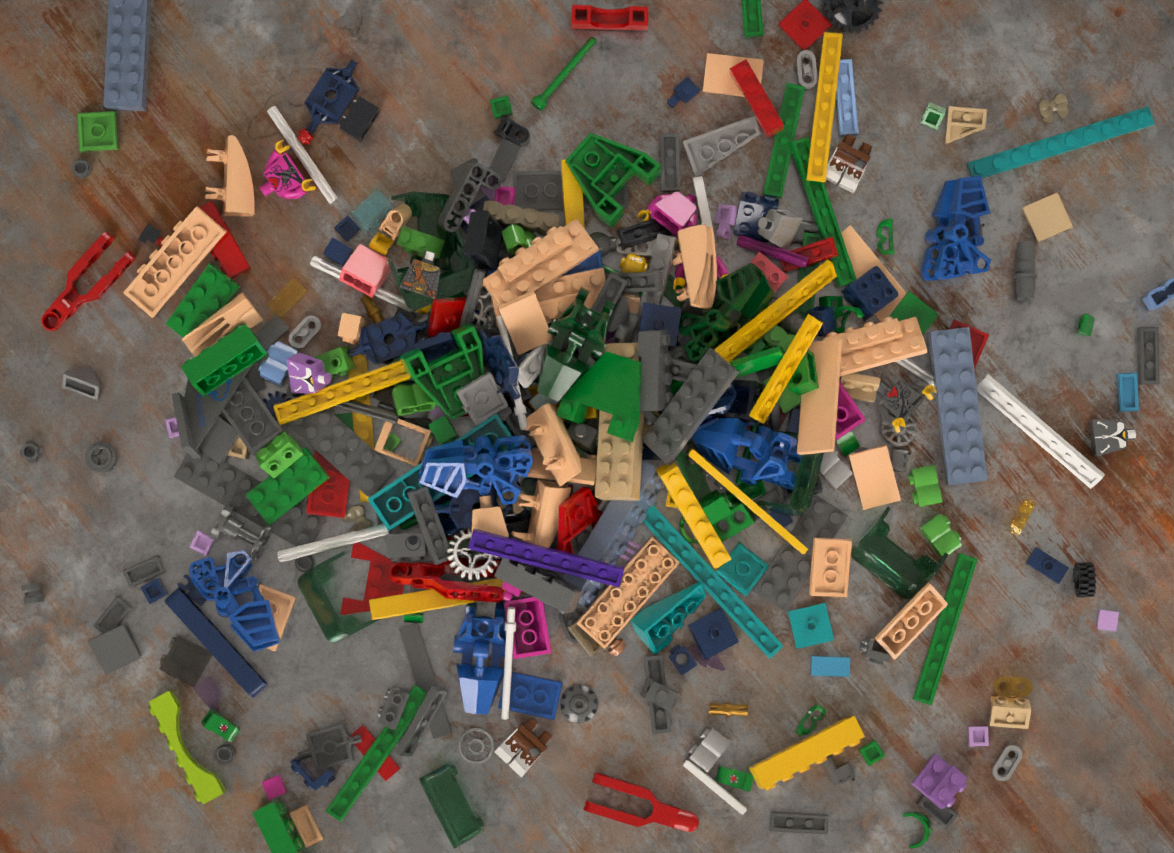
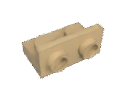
M851 373L840 376L839 381L852 399L874 403L881 378Z
M991 696L990 726L1028 729L1031 715V705L1028 699L1023 697Z

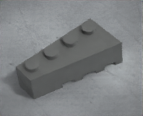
M645 330L638 332V358L641 359L640 411L663 410L673 399V394L670 391L672 375L669 371L671 356L668 351L670 336L667 330Z
M502 558L494 575L496 578L526 592L541 602L555 607V610L562 614L574 612L583 593V590L548 569Z

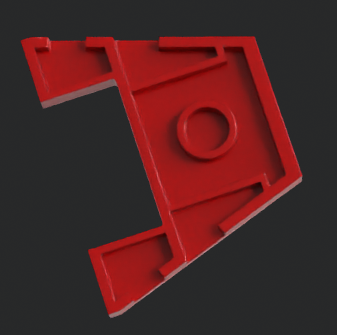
M587 487L580 488L559 505V551L574 554L571 540L590 524H592V529H594L603 514L602 511L598 510V503Z
M360 542L353 543L351 558L370 561L363 601L343 597L340 615L371 611L369 600L401 595L404 592L405 584L394 583L390 578V569L396 562H391V559L386 558Z

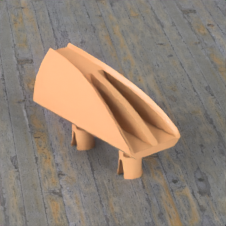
M229 135L225 139L224 150L207 149V154L215 156H208L206 161L224 163L223 189L206 187L205 192L214 194L205 195V199L222 200V215L253 216L255 215L254 190L249 165L239 141L235 136Z
M704 224L688 227L677 232L681 251L674 253L673 258L675 259L672 260V264L677 266L683 262L687 287L676 291V293L681 294L677 296V299L682 302L690 298L691 306L710 309L713 306L716 292L717 263L713 227Z
M242 292L187 334L182 340L194 357H196L203 349L211 347L221 337L232 333L236 327L247 324L251 329L263 319Z
M547 403L526 418V431H530L528 435L533 437L544 458L543 465L548 466L545 469L551 471L557 485L560 487L582 471L576 448L562 419L556 416V406L552 403Z
M539 479L537 480L534 496L519 494V497L524 501H517V505L532 507L528 533L512 531L511 534L517 537L512 539L549 548L558 532L559 505L569 498L571 488L566 484L559 487L554 481Z

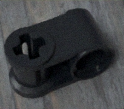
M501 116V122L497 129L493 131V134L520 147L527 146L531 140L528 129L505 116ZM523 132L527 135L523 141L516 139L519 133Z

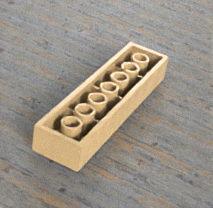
M609 343L603 351V354L608 351L641 362V359L638 358V343ZM600 411L595 497L601 500L640 501L644 411L639 413V425L633 442L608 434L607 430L613 415Z

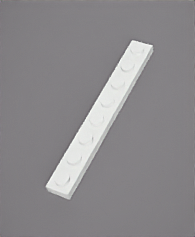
M989 374L976 385L977 392L1090 489L1104 477L1105 474Z

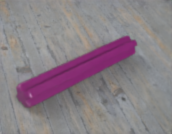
M740 235L737 239V245L758 253L761 252L764 255L806 268L809 262V258L743 235Z

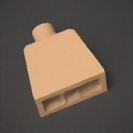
M491 496L479 497L481 509H473L472 532L473 529L509 537L501 507H492Z

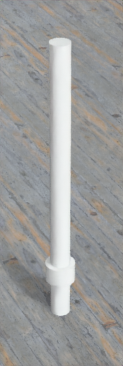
M497 316L500 335L512 355L507 328L502 316ZM517 380V384H518V385H517L516 388H517L519 394L521 395V393H520V388H519V383H518V380ZM520 396L519 399L514 400L515 416H518L520 430H526L527 421L525 414L527 412Z
M508 607L507 621L504 628L506 631L501 719L505 720L509 719L514 632L516 631L515 607Z

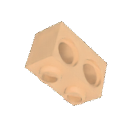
M342 313L338 336L343 338L342 341L348 344L357 345L360 342L361 328L367 327L368 320L361 316Z

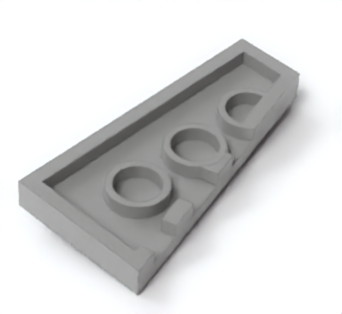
M755 116L683 141L682 143L694 177L699 176L761 134Z

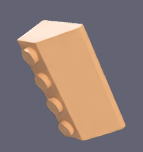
M532 447L533 463L527 477L555 480L551 471L545 469L548 466L543 465L544 458L540 450ZM578 453L582 471L567 482L596 485L597 455L588 454V457L580 456L581 453Z
M929 582L926 583L874 637V641L895 660L948 603Z

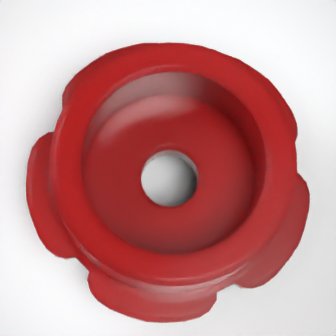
M302 128L300 131L298 130L299 135L297 138L304 145L306 143L311 145L314 137L305 128Z

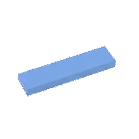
M852 59L840 60L836 90L839 137L846 136L847 134L851 136L859 134Z

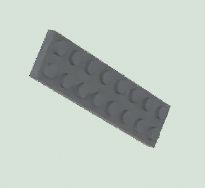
M200 449L201 457L193 459L188 453L186 454L174 475L176 479L224 506L228 504L233 506L236 513L263 528L268 525L246 497L247 493L261 483L259 480L225 461L222 464L217 463ZM298 503L272 525H269L272 527L270 532L297 547L314 542L327 519L320 515L306 514L307 508Z

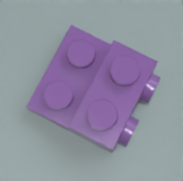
M933 754L911 784L942 809L953 805L956 800L954 798L957 792L961 793L966 788L967 783L965 781L967 777L955 766H950L940 756Z

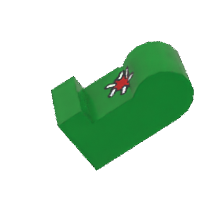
M212 708L201 721L205 729L216 733L229 742H232L241 730L236 724Z
M719 766L715 781L750 792L754 777L749 772Z

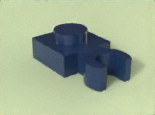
M185 574L183 577L188 580L187 585L178 583V587L188 589L189 592L186 596L200 606H203L207 599L192 584L190 576Z

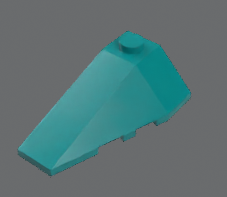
M697 582L644 608L630 622L636 634L652 654L656 655L673 640L671 636L674 632L684 626L682 622L688 614L695 612L707 595L702 584Z

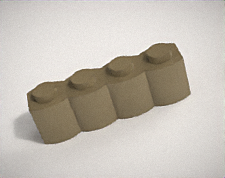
M485 201L482 210L489 211L500 226L504 228L513 224L522 227L524 231L537 232L542 236H547L546 233L552 227L558 228L560 217L550 212L540 213L530 208L522 210L516 205L503 206L497 201Z

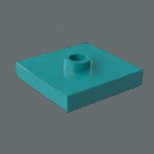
M739 542L729 554L731 560L721 565L716 573L747 596L769 565Z
M826 603L787 611L796 649L834 641Z

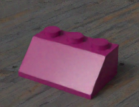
M840 381L835 441L866 420Z
M533 596L514 598L509 602L505 600L506 618L508 607H515L516 631L514 632L513 659L552 653L544 603Z

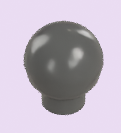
M594 232L589 235L598 246L599 251H601V257H605L609 252L616 251L617 242L614 236L608 237L601 232Z

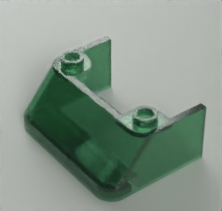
M413 191L391 196V200L405 201V204L410 207L412 211L411 217H417L419 232L445 241L439 259H434L433 265L440 267V272L455 270L459 264L456 231L448 232L441 230L437 223L449 195ZM413 255L411 257L410 264L412 263L413 259L422 261L423 257ZM409 267L397 269V272L406 273Z
M459 230L453 233L460 250L452 253L449 263L452 270L439 275L435 299L400 288L399 285L406 273L398 275L391 258L386 259L397 288L409 309L419 310L433 304V300L445 299L470 288L475 267L464 255L465 243Z
M776 431L792 436L797 440L796 444H798V433ZM824 452L802 455L789 505L757 501V505L773 513L792 516L803 515L811 505Z
M887 507L853 546L851 556L900 597L910 599L938 573L948 554L944 553L936 562L924 555L919 556L916 560L886 537L890 532L889 525L884 521V518L890 511V508Z
M346 551L316 565L303 573L298 579V586L324 636L331 643L340 642L381 620H370L360 625L357 618L351 615L339 619L321 586L331 579L332 571L329 564L348 555Z
M449 759L422 773L419 780L451 845L455 849L483 833L485 824L480 816L477 817L473 813L457 781L456 775L459 774L454 764L451 765L452 762Z

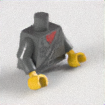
M883 381L877 389L884 396L879 402V411L883 422L894 427L895 431L899 433V427L903 426L906 428L905 420L922 404L925 399L924 396L926 395L929 400L933 399L931 392L937 393L933 385L925 387L898 381L891 388Z

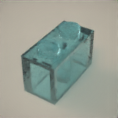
M377 188L350 213V216L368 233L369 231H375L380 225L379 222L383 218L386 219L388 213L395 207Z

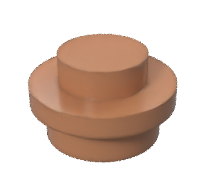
M622 638L614 639L609 644L608 652L614 656L621 654L626 648L625 641Z

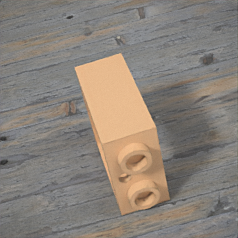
M398 419L397 424L425 434L417 457L413 461L384 449L390 431L392 432L394 427L393 423L385 421L374 450L415 467L421 464L426 447H430L434 438V436H431L432 431Z

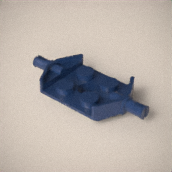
M351 59L347 67L343 69L326 68L304 102L312 116V121L306 128L307 131L313 134L320 123L338 124V120L354 95L360 90L352 77V72L358 65L356 61ZM330 90H334L337 94L333 100L326 98V94Z
M399 313V315L361 328L359 345L348 350V353H351L349 356L352 358L353 356L364 354L374 364L390 360L413 350V344L417 343L419 331L428 328L429 324H427V320L414 324L404 314ZM391 333L394 335L395 341L388 345L385 342V337Z
M484 329L480 330L477 334L482 341L483 362H488L489 368L493 371L497 382L502 388L501 391H497V394L510 392L513 400L519 399L521 395L516 388L518 385L519 368L501 335L488 337Z
M491 488L490 492L485 496H491L492 507H498L499 505L496 501L497 491L495 488ZM462 489L457 498L452 496L449 504L435 505V508H443V510H435V513L449 514L456 528H472V506L477 502L480 503L479 497H482V495H480L479 490ZM507 504L505 508H501L504 520L507 514L513 511L512 504Z

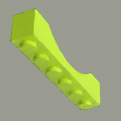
M169 690L149 701L150 706L148 708L151 714L157 717L159 721L157 725L160 731L166 734L168 738L166 742L170 750L175 751L177 764L180 768H184L186 781L189 785H193L195 789L194 796L197 801L205 804L225 793L226 790L218 775L199 765L186 749L179 727L181 705L173 690Z

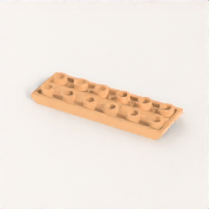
M651 537L625 565L619 587L608 585L578 619L576 624L605 649L680 562L658 541Z

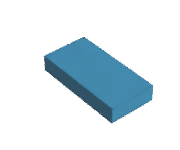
M1118 373V412L1139 411L1137 373Z
M811 656V676L850 677V657Z

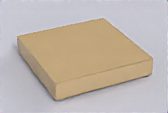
M1058 192L1022 208L1037 243L1073 227Z

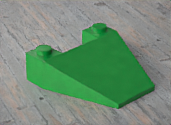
M589 133L565 160L595 214L610 228H613L624 216L623 207L613 199L633 176H637L650 186L662 173L661 165L647 153L593 133Z
M469 323L451 331L458 349L427 363L422 351L417 348L399 356L406 373L451 420L467 414L464 408H462L463 404L456 391L484 375L482 343L475 327Z
M606 351L562 397L556 416L577 424H583L588 407L612 414L607 433L633 442L639 425L641 362Z

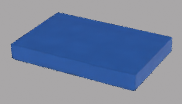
M512 671L509 711L555 720L562 682ZM503 687L498 706L499 709H502Z

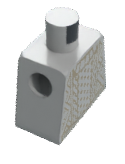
M770 209L766 217H762L758 222L759 234L780 248L788 250L803 218L790 210Z

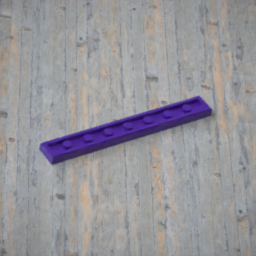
M473 529L468 549L616 587H619L625 570L621 566Z

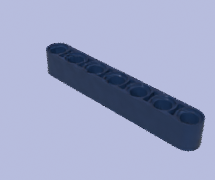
M178 587L164 600L165 603L250 697L255 698L268 686L266 681L192 599L186 596L187 594Z

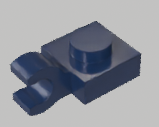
M687 76L673 89L676 94L668 100L667 104L671 108L675 107L681 100L686 104L700 92V89Z

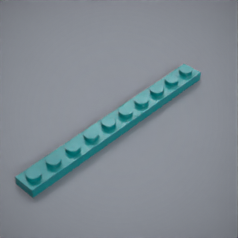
M1148 106L968 162L967 166L971 177L981 176V179L1144 129L1155 125Z
M654 505L649 507L643 523L690 574L702 584L703 588L763 653L771 659L784 645Z

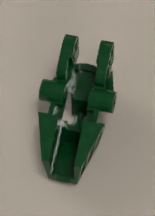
M749 263L717 280L718 299L713 302V306L710 309H702L704 317L683 312L681 315L679 332L683 336L689 335L693 338L684 346L689 359L694 363H699L709 348L716 349L767 308L774 291L764 272L756 265ZM735 308L741 313L730 325L731 317L728 315ZM690 318L689 324L683 327L684 320Z
M583 287L580 288L575 300L558 318H554L547 332L556 338L552 345H544L537 391L555 401L561 400L591 368L590 365L586 364L590 355L599 359L607 345L605 339L609 318L616 304L607 300L601 313L587 308L583 304L590 291ZM570 330H572V333L568 339V341L571 343L568 349L565 350L563 353V351H561L560 349L566 337L568 336ZM585 338H588L578 359L573 358L577 346L581 347Z

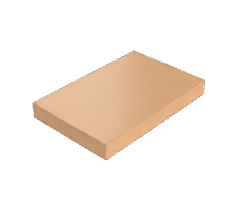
M707 53L703 92L745 97L731 77L730 68L747 59L761 84L764 60Z
M534 291L498 306L518 355L553 340L552 335L547 333L549 327Z
M887 445L849 454L863 510L901 500Z
M813 537L809 585L810 596H848L852 549L851 539Z
M260 584V594L263 595L264 600H269L281 640L297 597ZM279 644L268 647L267 649L276 652Z

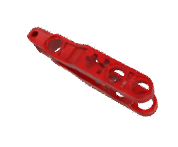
M108 231L104 232L68 271L66 289L41 318L42 326L46 330L56 331L83 303L99 300L135 260L136 256L128 250L118 262L114 263L115 266L107 275L102 276L87 294L80 295L77 292L76 283L114 241L115 238Z
M458 557L460 563L469 568V559ZM447 560L438 565L422 562H398L390 569V578L394 583L411 585L414 588L433 589L446 599L500 602L503 600L504 590L500 587L440 579L444 574L461 575L462 570L457 574L455 573L457 566L450 567L453 561ZM478 560L475 567L483 566L488 560ZM494 560L498 565L497 567L490 565L493 572L490 573L486 570V578H496L494 575L497 570L495 569H498L501 561Z
M594 772L593 783L650 800L653 805V811L651 815L642 817L622 810H613L603 804L597 805L587 800L583 810L635 827L655 822L686 832H692L698 828L699 819L695 813L659 802L649 788Z

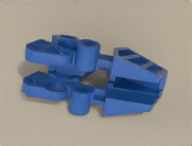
M981 176L945 181L932 216L938 218L937 227L927 230L925 234L926 241L933 245L926 249L920 274L925 281L951 279L965 274L989 271L991 259L976 248L984 244V238L979 233L980 216L991 213ZM966 219H969L972 229L971 237H968V229L965 226ZM933 249H936L939 253L937 259H934L931 255ZM980 258L985 261L983 269L977 265ZM928 269H931L933 275H930V273L927 272Z
M719 418V421L694 433L692 440L699 454L729 475L732 468L742 471L739 478L741 482L748 485H756L757 480L763 479L786 489H796L799 479L792 471H787L788 467L786 464L788 460L804 464L808 454L799 455L797 453V440L792 436L781 432H774L765 426H758L756 433L746 430L747 423L738 418ZM738 446H749V450L759 462L756 463L736 456Z
M522 435L499 438L495 441L494 447H492L491 440L488 437L479 436L475 439L474 446H463V441L458 440L427 448L419 470V483L455 498L458 497L462 489L467 490L468 488L479 490L480 495L485 496L490 492L493 484L502 505L514 504L521 492V487L517 485L519 475L527 478L533 463L530 439ZM521 442H524V448H520ZM511 443L514 444V450H512ZM500 444H506L508 449L501 452L497 447ZM466 474H478L481 478L479 482L470 481V479H466ZM506 491H511L514 493V496L511 499H505L503 494Z
M244 550L227 553L226 565L220 567L215 566L212 557L192 562L189 569L192 584L207 600L215 601L218 615L229 617V620L232 622L230 624L231 629L253 652L279 644L280 638L271 603L269 600H264L263 595L260 594L256 577L245 578L253 565L250 563L251 557ZM238 555H243V556H245V557H241V558H236ZM239 562H245L243 565H238ZM251 591L254 602L245 603L240 607L233 595Z
M504 601L496 602L494 619L486 616L476 618L477 602L467 604L458 635L454 637L453 653H462V663H456L464 712L488 714L503 680L504 667L500 666L501 657H505L506 644ZM492 644L491 666L485 668L484 658H488L489 647ZM472 655L473 657H477L475 666H472L471 664Z

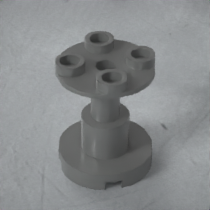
M228 504L217 518V524L211 531L210 539L218 542L223 534L233 540L240 538L253 545L250 557L256 561L261 552V546H265L270 537L268 535L272 527L266 525L260 535L244 528L243 522L233 518L235 508Z

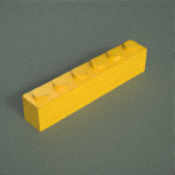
M674 461L671 465L665 463L655 469L714 569L731 560Z
M848 716L750 766L749 769L758 787L770 790L777 786L776 782L780 780L785 782L793 778V774L797 771L802 773L809 770V765L815 762L820 764L826 761L827 756L832 753L834 756L842 753L844 747L848 745L853 747L861 742L860 739L865 736L856 717Z

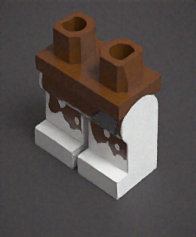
M847 134L842 142H839L828 162L826 180L836 185L844 168H847L838 186L854 193L871 158L869 155L872 146L863 142L860 149L857 150L852 147L856 138Z
M530 718L525 723L522 722L494 751L505 763H508L521 749L522 751L509 764L520 777L527 772L547 749V744L552 738V735L546 730L539 736L533 732L539 725L533 718Z

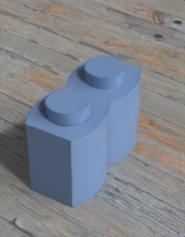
M1174 277L1163 282L1158 288L1147 292L1142 297V301L1148 310L1160 308L1174 298Z
M279 341L275 345L271 344L267 352L269 357L266 361L263 360L258 369L260 371V378L281 387L288 375L286 359L297 354L298 350Z

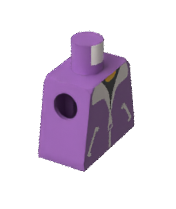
M297 353L286 359L292 393H315L331 382V374L325 372L322 360L303 353Z

